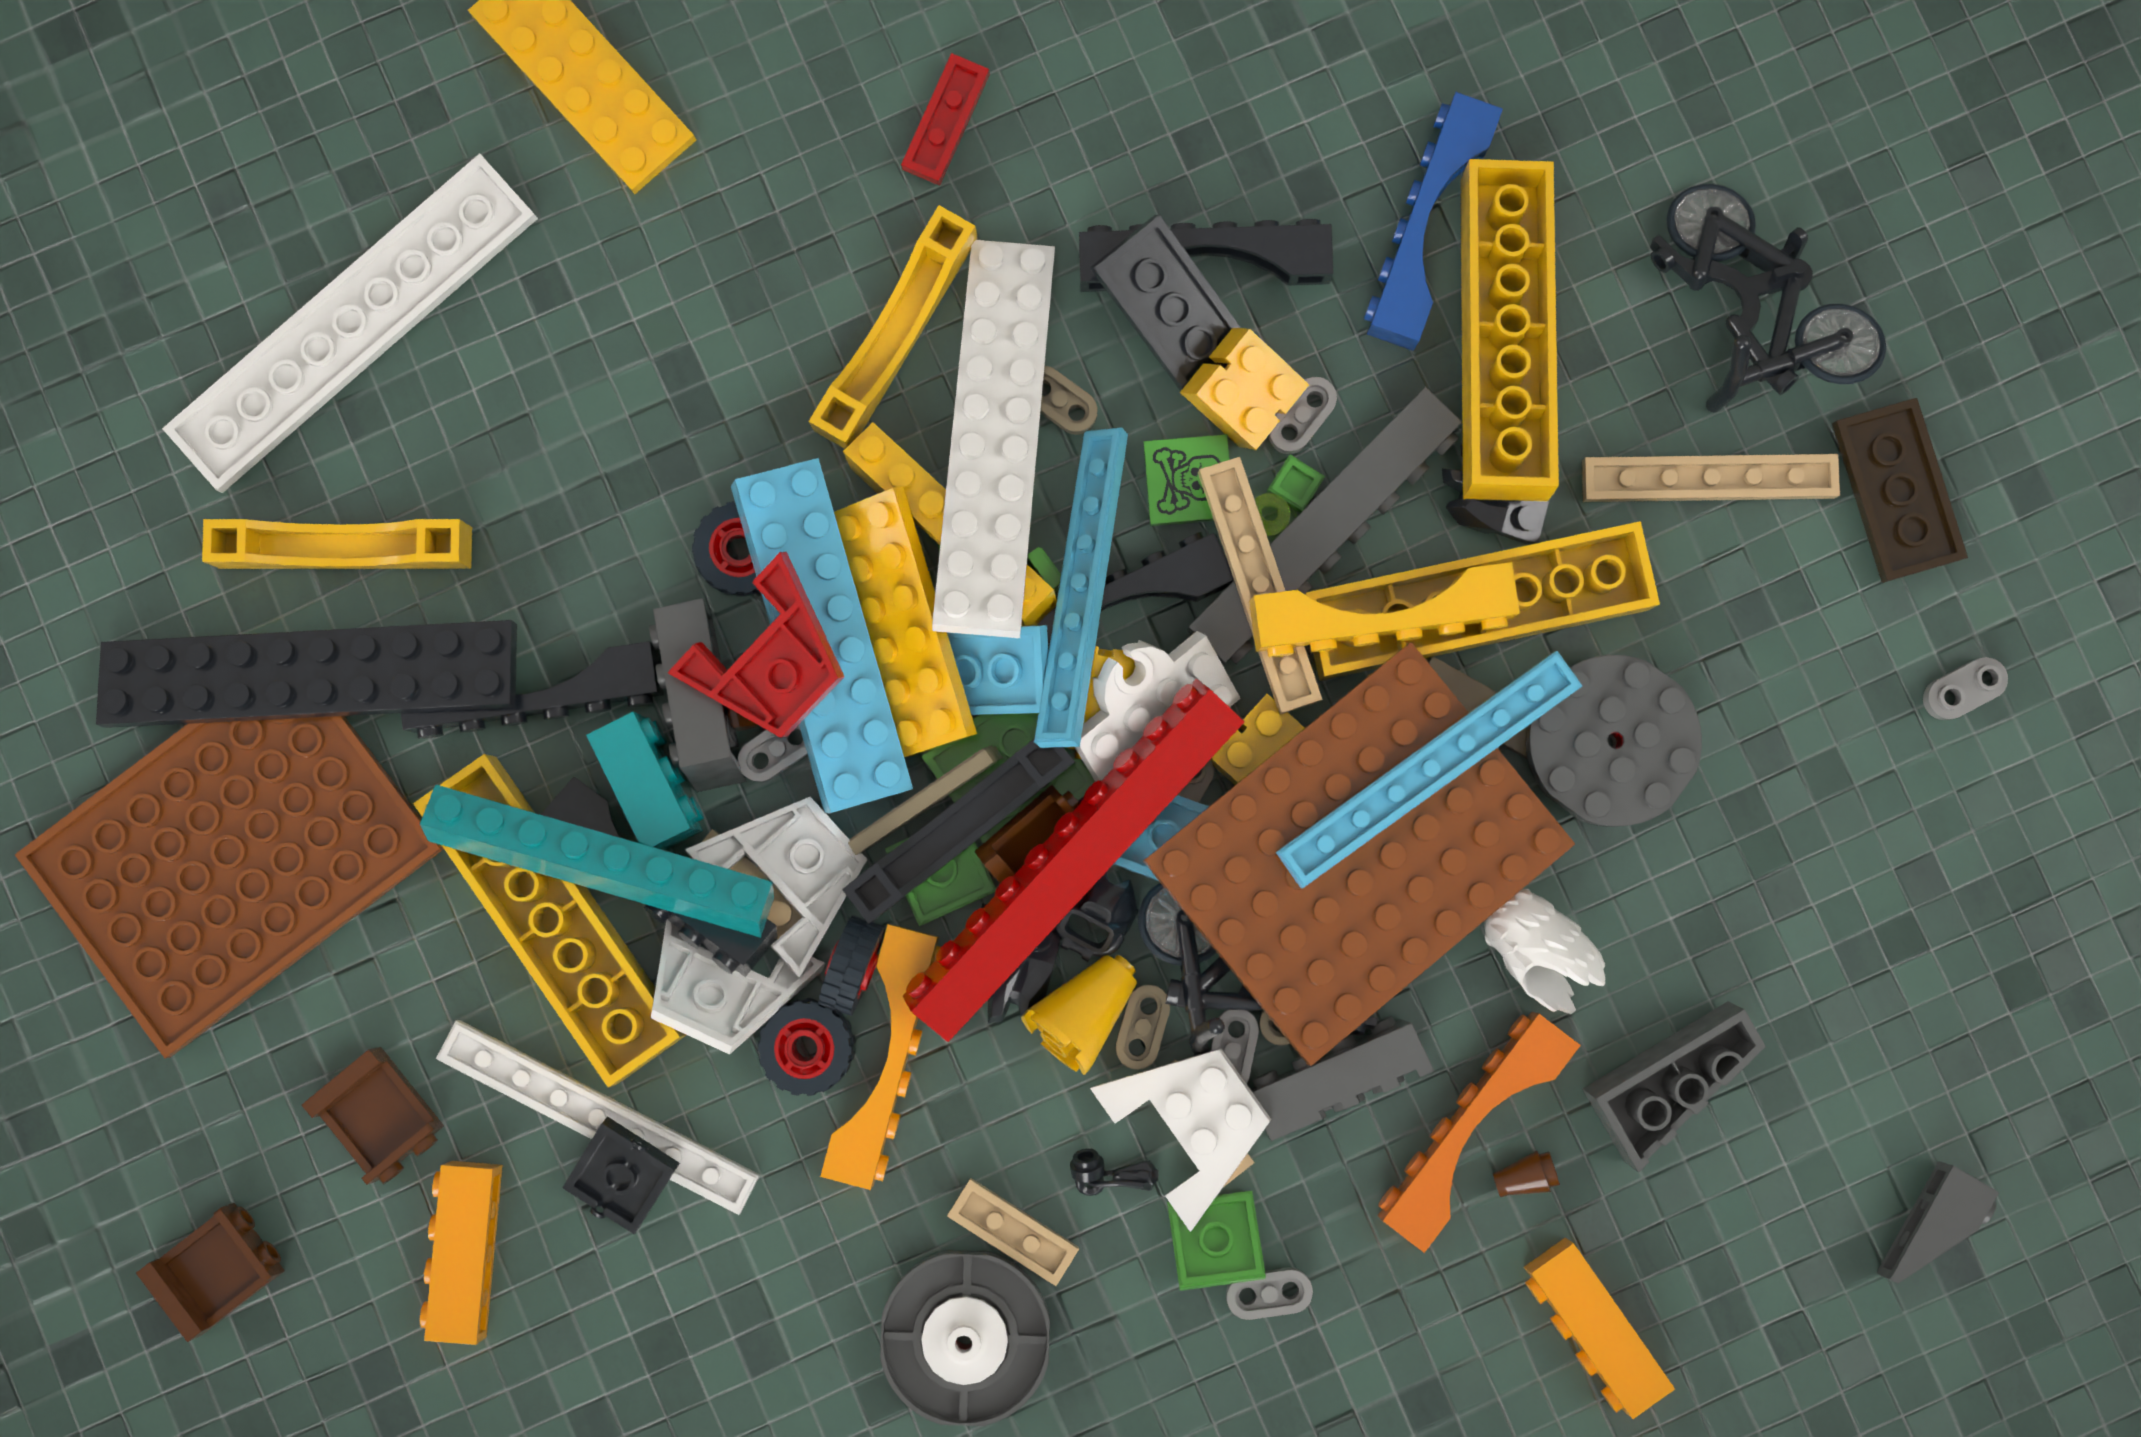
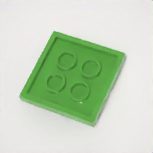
M1039 713L979 715L973 719L977 734L933 748L921 757L938 779L982 748L991 745L997 747L1003 759L951 793L949 796L955 803L1035 738ZM1064 747L1075 761V764L980 838L983 843L1050 785H1053L1061 795L1069 790L1078 801L1084 798L1085 792L1095 780L1082 760L1075 759L1074 750Z

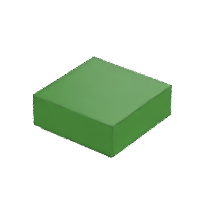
M1290 454L1266 492L1301 513L1314 496L1325 476Z
M1037 547L1028 554L1027 561L1033 570L1057 592L1059 590L1061 574L1045 551Z

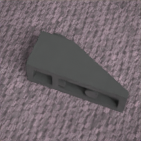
M1938 1161L1880 1265L1877 1274L1899 1284L1977 1232L1982 1224H1986L1992 1218L1996 1210V1202L1994 1201L1999 1192L1959 1168Z

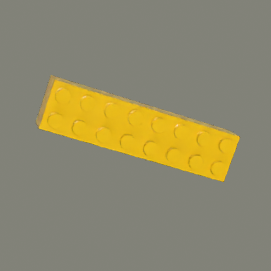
M1469 159L1461 178L1463 499L1549 501L1559 487L1554 162Z
M1641 521L1306 592L1305 595L1313 600L1338 610L1361 614L1391 613L1413 608L1433 599L1446 590L1468 568L1512 562L1520 614L1508 619V626L1503 628L1482 630L1481 623L1465 625V632L1443 636L1439 635V629L1422 631V638L1406 641H1397L1396 634L1379 636L1380 643L1358 647L1354 646L1353 640L1337 641V649L1313 652L1319 680L1378 669L1410 642L1413 643L1424 658L1648 611L1660 605Z
M483 754L440 784L443 787L535 813L495 756ZM433 790L413 803L422 817ZM442 845L608 1088L619 1084L686 1036V1034L651 1019L655 986L587 887Z

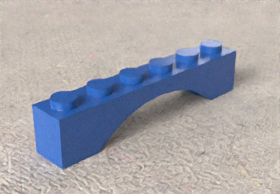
M1455 92L1450 105L1441 104L1433 126L1440 129L1436 144L1428 141L1419 164L1426 167L1422 182L1413 181L1405 203L1413 206L1408 220L1400 218L1392 239L1393 243L1399 245L1394 259L1386 257L1378 277V281L1385 283L1380 298L1372 295L1364 316V320L1371 322L1367 335L1414 351L1419 343L1433 305L1423 265L1424 233L1429 213L1445 188L1465 171L1469 159L1484 158L1491 144L1503 108Z

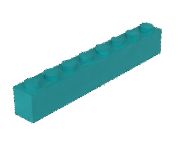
M436 784L420 822V826L429 842L760 938L774 900L773 882Z

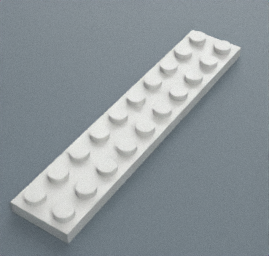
M479 153L162 429L217 491L223 493L538 218Z
M975 240L971 246L932 631L1020 638L1055 246Z

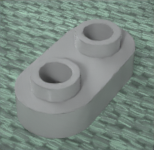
M1321 377L1305 379L1309 386L1286 414L1277 413L1275 415L1280 422L1271 431L1268 438L1271 445L1278 452L1283 454L1300 452L1332 413L1336 405L1337 394L1334 386L1328 380ZM1309 395L1319 396L1322 405L1316 408L1311 407L1307 403V397ZM1285 427H1291L1296 431L1297 436L1293 440H1286L1283 438L1281 430Z
M1984 657L1972 660L1932 681L1926 687L1923 694L1924 707L1932 717L1939 720L1958 718L2000 696L2008 684L2007 671L1998 660ZM1984 671L1989 672L1992 676V683L1989 686L1985 685L1982 681V673ZM1947 690L1955 695L1953 705H1949L1945 701L1944 695Z
M798 725L794 730H800V726ZM765 730L741 748L738 755V763L745 777L756 782H766L775 778L808 754L804 740L799 745H792L789 742V735L780 738ZM760 753L766 754L769 759L768 765L763 769H757L754 765V758Z
M1227 1009L1218 1017L1225 1024L1224 1031L1212 1038L1210 1051L1221 1048L1247 1084L1258 1038V1023L1255 1017L1247 1010ZM1233 1021H1240L1244 1026V1032L1239 1037H1232L1228 1032V1027Z
M1291 1267L1266 1270L1265 1279L1228 1284L1226 1289V1301L1231 1312L1245 1320L1301 1312L1310 1304L1313 1295V1288L1308 1277L1301 1270ZM1287 1282H1294L1297 1284V1292L1293 1296H1285L1282 1293L1283 1285ZM1244 1288H1251L1255 1291V1297L1251 1302L1246 1303L1239 1299V1294Z

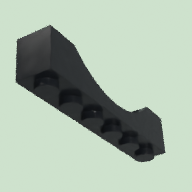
M1302 219L1297 221L1296 225L1279 226V222L1275 220L1258 221L1254 223V226L1237 227V223L1231 221L1214 223L1212 228H1196V225L1193 223H1176L1171 225L1170 230L1190 257L1218 256L1248 262L1273 274L1288 286L1330 284L1334 274L1332 224H1321V221L1318 219ZM1143 224L1132 225L1129 227V230L1112 231V227L1106 225H1096L1088 227L1087 232H1079L1081 292L1106 291L1090 267Z
M1198 532L1179 542L1181 549L1167 556L1162 550L1146 557L1141 561L1143 567L1130 574L1127 573L1126 569H1122L1107 576L1101 612L1130 600L1149 597L1179 598L1198 602L1227 588L1234 581V578L1215 534L1212 533L1204 537L1202 532ZM1055 610L1049 612L1036 625H1047L1048 652Z
M650 641L608 647L594 663L575 677L549 689L529 694H516L514 708L401 713L402 727L405 731L417 733L418 739L443 736L444 728L459 726L460 732H474L486 729L485 722L501 720L502 726L528 723L527 716L543 714L544 720L569 717L570 709L585 707L586 713L606 712L611 710V703L627 701L628 707L653 704V697L664 695L656 673V664H660L658 650L654 649Z
M1033 739L940 815L842 889L868 924L874 922L1074 765L1075 761L1064 747L1040 748L1034 743Z
M573 777L540 814L619 837L613 825L607 800L576 777ZM650 905L644 906V909L660 923L664 924L669 920L680 929L678 931L679 936L689 945L696 949L702 945L714 954L712 960L730 974L736 970L746 977L778 938L777 926L768 919L760 938Z

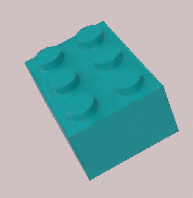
M631 712L586 735L640 844L666 850L703 831L699 821L704 819L703 812L693 796L689 798L684 793L680 783L686 781L685 776L680 768H674L672 760L666 756L662 745L666 744L667 740L656 720L652 722L649 717L646 718Z

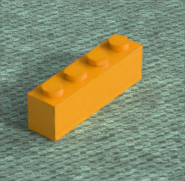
M450 1161L442 1164L440 1171H436L434 1175L432 1194L433 1197H438L436 1214L431 1216L428 1227V1238L430 1241H434L432 1258L427 1259L424 1269V1283L429 1284L428 1301H424L420 1312V1327L425 1328L424 1341L477 1345L487 1337L503 1165Z
M1564 1238L1524 1266V1269L1531 1277L1525 1284L1540 1304L1547 1300L1556 1313L1550 1320L1565 1340L1572 1336L1581 1351L1576 1353L1575 1356L1590 1376L1597 1373L1606 1387L1600 1391L1616 1413L1622 1409L1628 1416L1634 1419L1675 1390L1672 1383L1573 1242Z

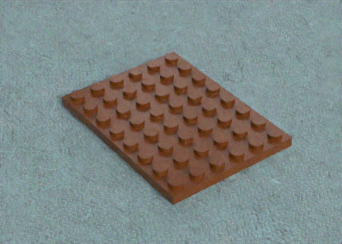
M1412 642L1404 646L1143 860L1309 1066L1316 1063L1575 845L1574 841L1500 750L1496 748L1304 888H1300L1275 852L1469 713Z
M334 716L187 724L17 852L15 856L164 1058H171L431 860L444 848L440 844L427 840L420 826L421 817L346 717Z

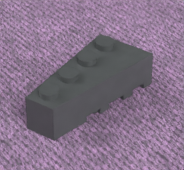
M701 598L653 609L655 624L649 625V631L654 649H660L662 663L656 664V673L661 689H667L669 702L663 703L662 709L667 728H673L675 742L669 743V751L674 768L682 770L697 792L747 782L746 777L741 772L740 764L731 748L739 747L736 729L730 725L728 713L724 714L726 706L667 673L691 646L698 642H703L721 662L712 614L704 599Z
M1727 1001L1584 1087L1582 1090L1624 1162L1639 1173L1650 1162L1648 1159L1662 1145L1666 1146L1677 1135L1676 1131L1693 1114H1699L1709 1104L1707 1100L1722 1085L1727 1086L1766 1046L1745 1009Z
M1392 1016L1377 1021L1376 1027L1373 1030L1370 1029V1034L1357 1040L1354 1035H1348L1332 1048L1333 1051L1326 1053L1312 1066H1309L1302 1057H1299L1291 1062L1294 1069L1278 1076L1276 1070H1272L1253 1079L1255 1087L1250 1090L1272 1119L1265 1128L1268 1138L1273 1141L1318 1122L1326 1117L1325 1112L1333 1109L1334 1112H1339L1360 1104L1366 1098L1364 1094L1371 1090L1373 1094L1395 1089L1401 1086L1400 1083L1405 1080L1404 1075L1417 1070L1419 1077L1434 1072L1413 1024L1402 1019L1394 1021Z

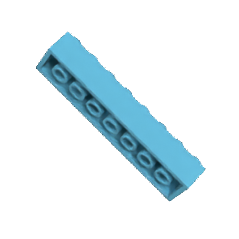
M819 458L735 479L731 485V490L756 577L779 552H787L845 676L799 724L824 812L833 813L912 790L913 786ZM762 594L771 624L780 613Z

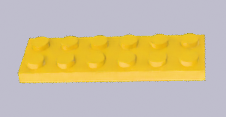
M479 0L468 9L479 25L634 194L640 191L696 141L694 134L571 0Z
M904 487L888 489L835 511V518L904 757L977 734L947 632L932 631L935 591Z

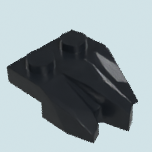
M1461 444V456H1462V457H1463V444ZM1442 468L1443 483L1460 492L1459 498L1450 501L1446 506V509L1459 525L1484 534L1495 533L1527 545L1539 542L1549 501L1463 499V469Z
M982 903L981 908H984L987 904ZM1055 928L987 1000L988 1023L1003 1022L1011 1003L1017 1005L1020 1014L1023 1015L1027 1009L1046 997L1061 937Z

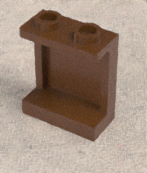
M1050 785L974 852L984 866L1001 883L1005 878L1015 875L1025 864L1024 861L1027 854L1035 846L1043 844L1054 832V827L1058 820L1066 813L1073 812L1080 803L1069 790L1061 795L1053 785Z
M382 1047L368 1049L302 1104V1107L311 1118L319 1116L366 1173L361 1178L366 1185L378 1180L383 1185L389 1182L404 1169L400 1162L412 1152L418 1157L438 1141L434 1134L444 1127Z
M235 1203L220 1207L213 1213L214 1216L166 1254L159 1259L149 1262L136 1272L187 1342L205 1334L285 1271L279 1263L281 1257L276 1248L268 1241H262L254 1230L255 1222L252 1216L244 1208L237 1207Z

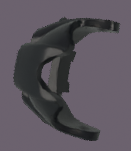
M1106 872L1055 927L1057 933L1063 939L1060 947L1066 951L1069 948L1082 955L1081 959L1087 962L1092 955L1102 957L1115 953L1123 943L1124 936L1131 928L1139 912L1131 880L1115 885L1109 882ZM1071 914H1077L1109 932L1108 937L1102 942L1096 943L1077 934L1069 927Z

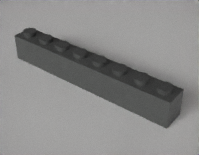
M1426 387L1270 544L1285 591L1298 590L1303 594L1308 592L1313 587L1308 580L1318 570L1325 575L1342 558L1337 550L1347 540L1353 545L1356 544L1371 528L1366 521L1377 510L1384 515L1401 498L1395 491L1406 480L1413 486L1430 468L1425 461L1435 451L1442 456L1459 439L1454 432L1462 421ZM1235 581L1221 593L1187 630L1190 635H1193L1196 631L1206 635L1223 666L1230 659L1237 664L1254 647L1249 642L1253 635Z

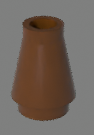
M1537 1150L1506 1168L1493 1172L1500 1198L1508 1195L1551 1192V1187L1560 1185L1549 1151L1539 1154Z

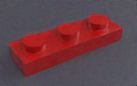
M951 53L901 163L902 170L936 185H941L990 76L988 68Z

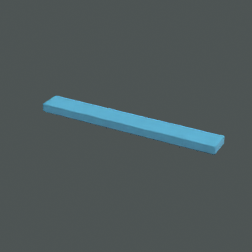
M1123 428L1084 432L1034 743L1040 748L1080 747L1128 434Z
M1558 651L1551 653L1275 853L1300 888H1304L1582 687V684Z

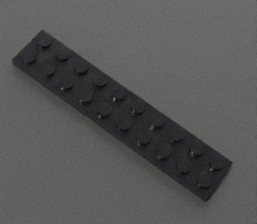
M512 620L101 642L96 725L103 728L514 708L516 698L517 624Z

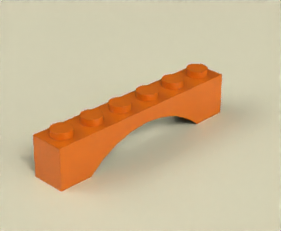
M1531 1012L1528 1017L1522 1014L1513 1023L1508 1031V1035L1512 1037L1502 1051L1496 1048L1489 1055L1482 1066V1069L1486 1071L1476 1085L1471 1082L1465 1087L1456 1100L1460 1107L1451 1119L1444 1117L1436 1125L1430 1135L1434 1140L1424 1154L1418 1151L1412 1157L1404 1170L1408 1176L1399 1188L1394 1185L1390 1187L1378 1204L1382 1208L1378 1217L1423 1253L1426 1252L1451 1219L1450 1193L1453 1173L1462 1148L1475 1127L1494 1107L1511 1095L1533 1085L1555 1080L1581 1046L1539 1013Z

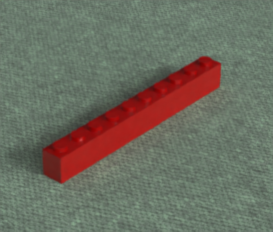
M1197 678L1191 684H1186L1179 689L1173 698V704L1163 715L1153 718L1146 725L1143 736L1132 748H1127L1118 755L1113 764L1114 768L1102 780L1094 782L1084 794V800L1073 812L1066 813L1058 820L1052 835L1043 844L1035 846L1027 854L1024 861L1025 864L1014 876L1005 878L999 884L991 901L984 908H979L970 915L965 924V929L954 941L946 942L936 954V960L924 973L920 972L911 979L907 985L906 992L902 996L910 1011L944 1040L949 1042L1245 721Z

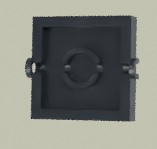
M607 1116L562 1188L591 1206L590 1212L595 1217L600 1219L608 1217L635 1235L680 1163ZM599 1206L603 1208L604 1211L599 1212L596 1210V1207Z

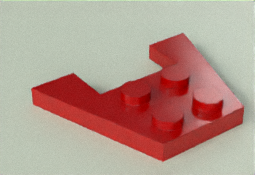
M779 552L752 582L777 609L780 615L727 670L703 642L693 644L667 672L780 738L787 737L845 677L787 552Z

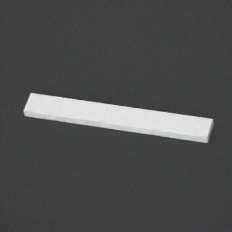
M461 1020L455 1021L436 1057L437 1060L590 1139L594 1137L607 1116L680 1163L670 1180L738 1215L741 1214L760 1177V1174Z

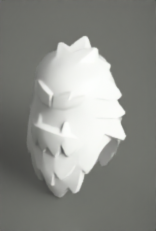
M1529 889L1520 890L1484 921L1486 943L1494 947L1501 954L1506 969L1523 987L1526 994L1552 1012L1560 1010L1572 1014L1576 1011L1570 998L1574 993L1565 977L1568 976L1584 986H1588L1589 982L1598 986H1604L1605 974L1603 969L1605 962L1596 946L1581 932V927L1554 909L1552 903L1532 893Z

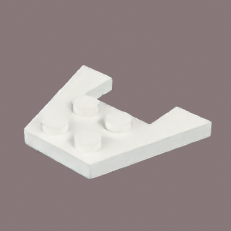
M811 797L685 849V852L692 859L726 869L732 868L746 855L763 875L773 882V886L802 918L776 940L771 947L799 978L847 896L842 889L858 877L867 861V858L862 853L854 854L848 844L850 842L849 838Z
M667 920L651 1019L727 1054H731L779 1011V1008L788 1003L823 971L825 962L811 957L800 978L781 957L769 978L752 970L746 977L736 970L730 974L712 960L714 955L712 952L702 947L696 949L689 945L679 936L678 931L680 929Z
M1221 1048L1090 1088L1115 1124L1150 1100L1194 1162L1199 1172L1165 1195L1190 1232L1272 1120Z

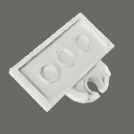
M1196 631L1170 654L1141 640H1138V643L1122 646L1124 655L1135 661L1133 674L1124 680L1123 667L1115 660L1108 658L1103 664L1098 678L1093 677L1094 696L1101 710L1083 724L1080 747H1075L1095 782L1102 780L1114 768V761L1121 752L1127 748H1132L1143 736L1146 725L1153 718L1162 716L1173 704V698L1179 689L1186 684H1191L1196 678L1209 687L1229 707L1241 699L1206 635Z

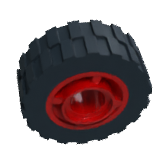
M734 501L727 502V505L711 509L712 512L708 516L705 515L700 520L701 524L698 529H695L693 535L694 543L692 544L694 562L706 582L714 589L721 591V593L736 595L737 597H745L748 594L755 595L760 593V591L752 583L756 578V573L751 556L749 555L743 560H735L728 555V547L733 540L746 538L736 503Z
M855 915L849 918L830 956L818 1004L850 1016L853 1015L863 992L868 988L879 958L878 952L885 932L884 926L874 922L868 924L865 919Z
M815 998L798 999L779 1008V1011L767 1020L766 1025L762 1027L759 1034L761 1039L757 1043V1051L760 1052L758 1060L760 1066H763L766 1071L765 1076L769 1081L775 1082L777 1088L782 1091H790L792 1095L807 1094V1096H812L818 1092L829 1090L848 1072L855 1055V1051H853L854 1044L856 1043L855 1035H852V1026L849 1020L846 1021L842 1015L843 1013L818 1004L819 1001H815ZM800 1036L811 1037L816 1042L817 1053L815 1057L807 1058L798 1052L797 1040Z

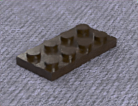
M1913 398L1833 422L1832 427L1881 582L1885 583L1967 559L1968 555L1918 399Z

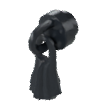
M1086 1148L1074 1153L1073 1159L1070 1162L1071 1176L1075 1180L1076 1188L1080 1193L1087 1196L1099 1194L1102 1192L1103 1187H1129L1150 1191L1153 1189L1155 1182L1159 1180V1170L1156 1169L1150 1160L1124 1166L1116 1170L1105 1171L1102 1156L1098 1155L1096 1150ZM1105 1176H1113L1111 1181H1104ZM1085 1182H1088V1184H1089L1090 1186H1093L1094 1188H1092V1189L1087 1188V1187L1085 1186Z

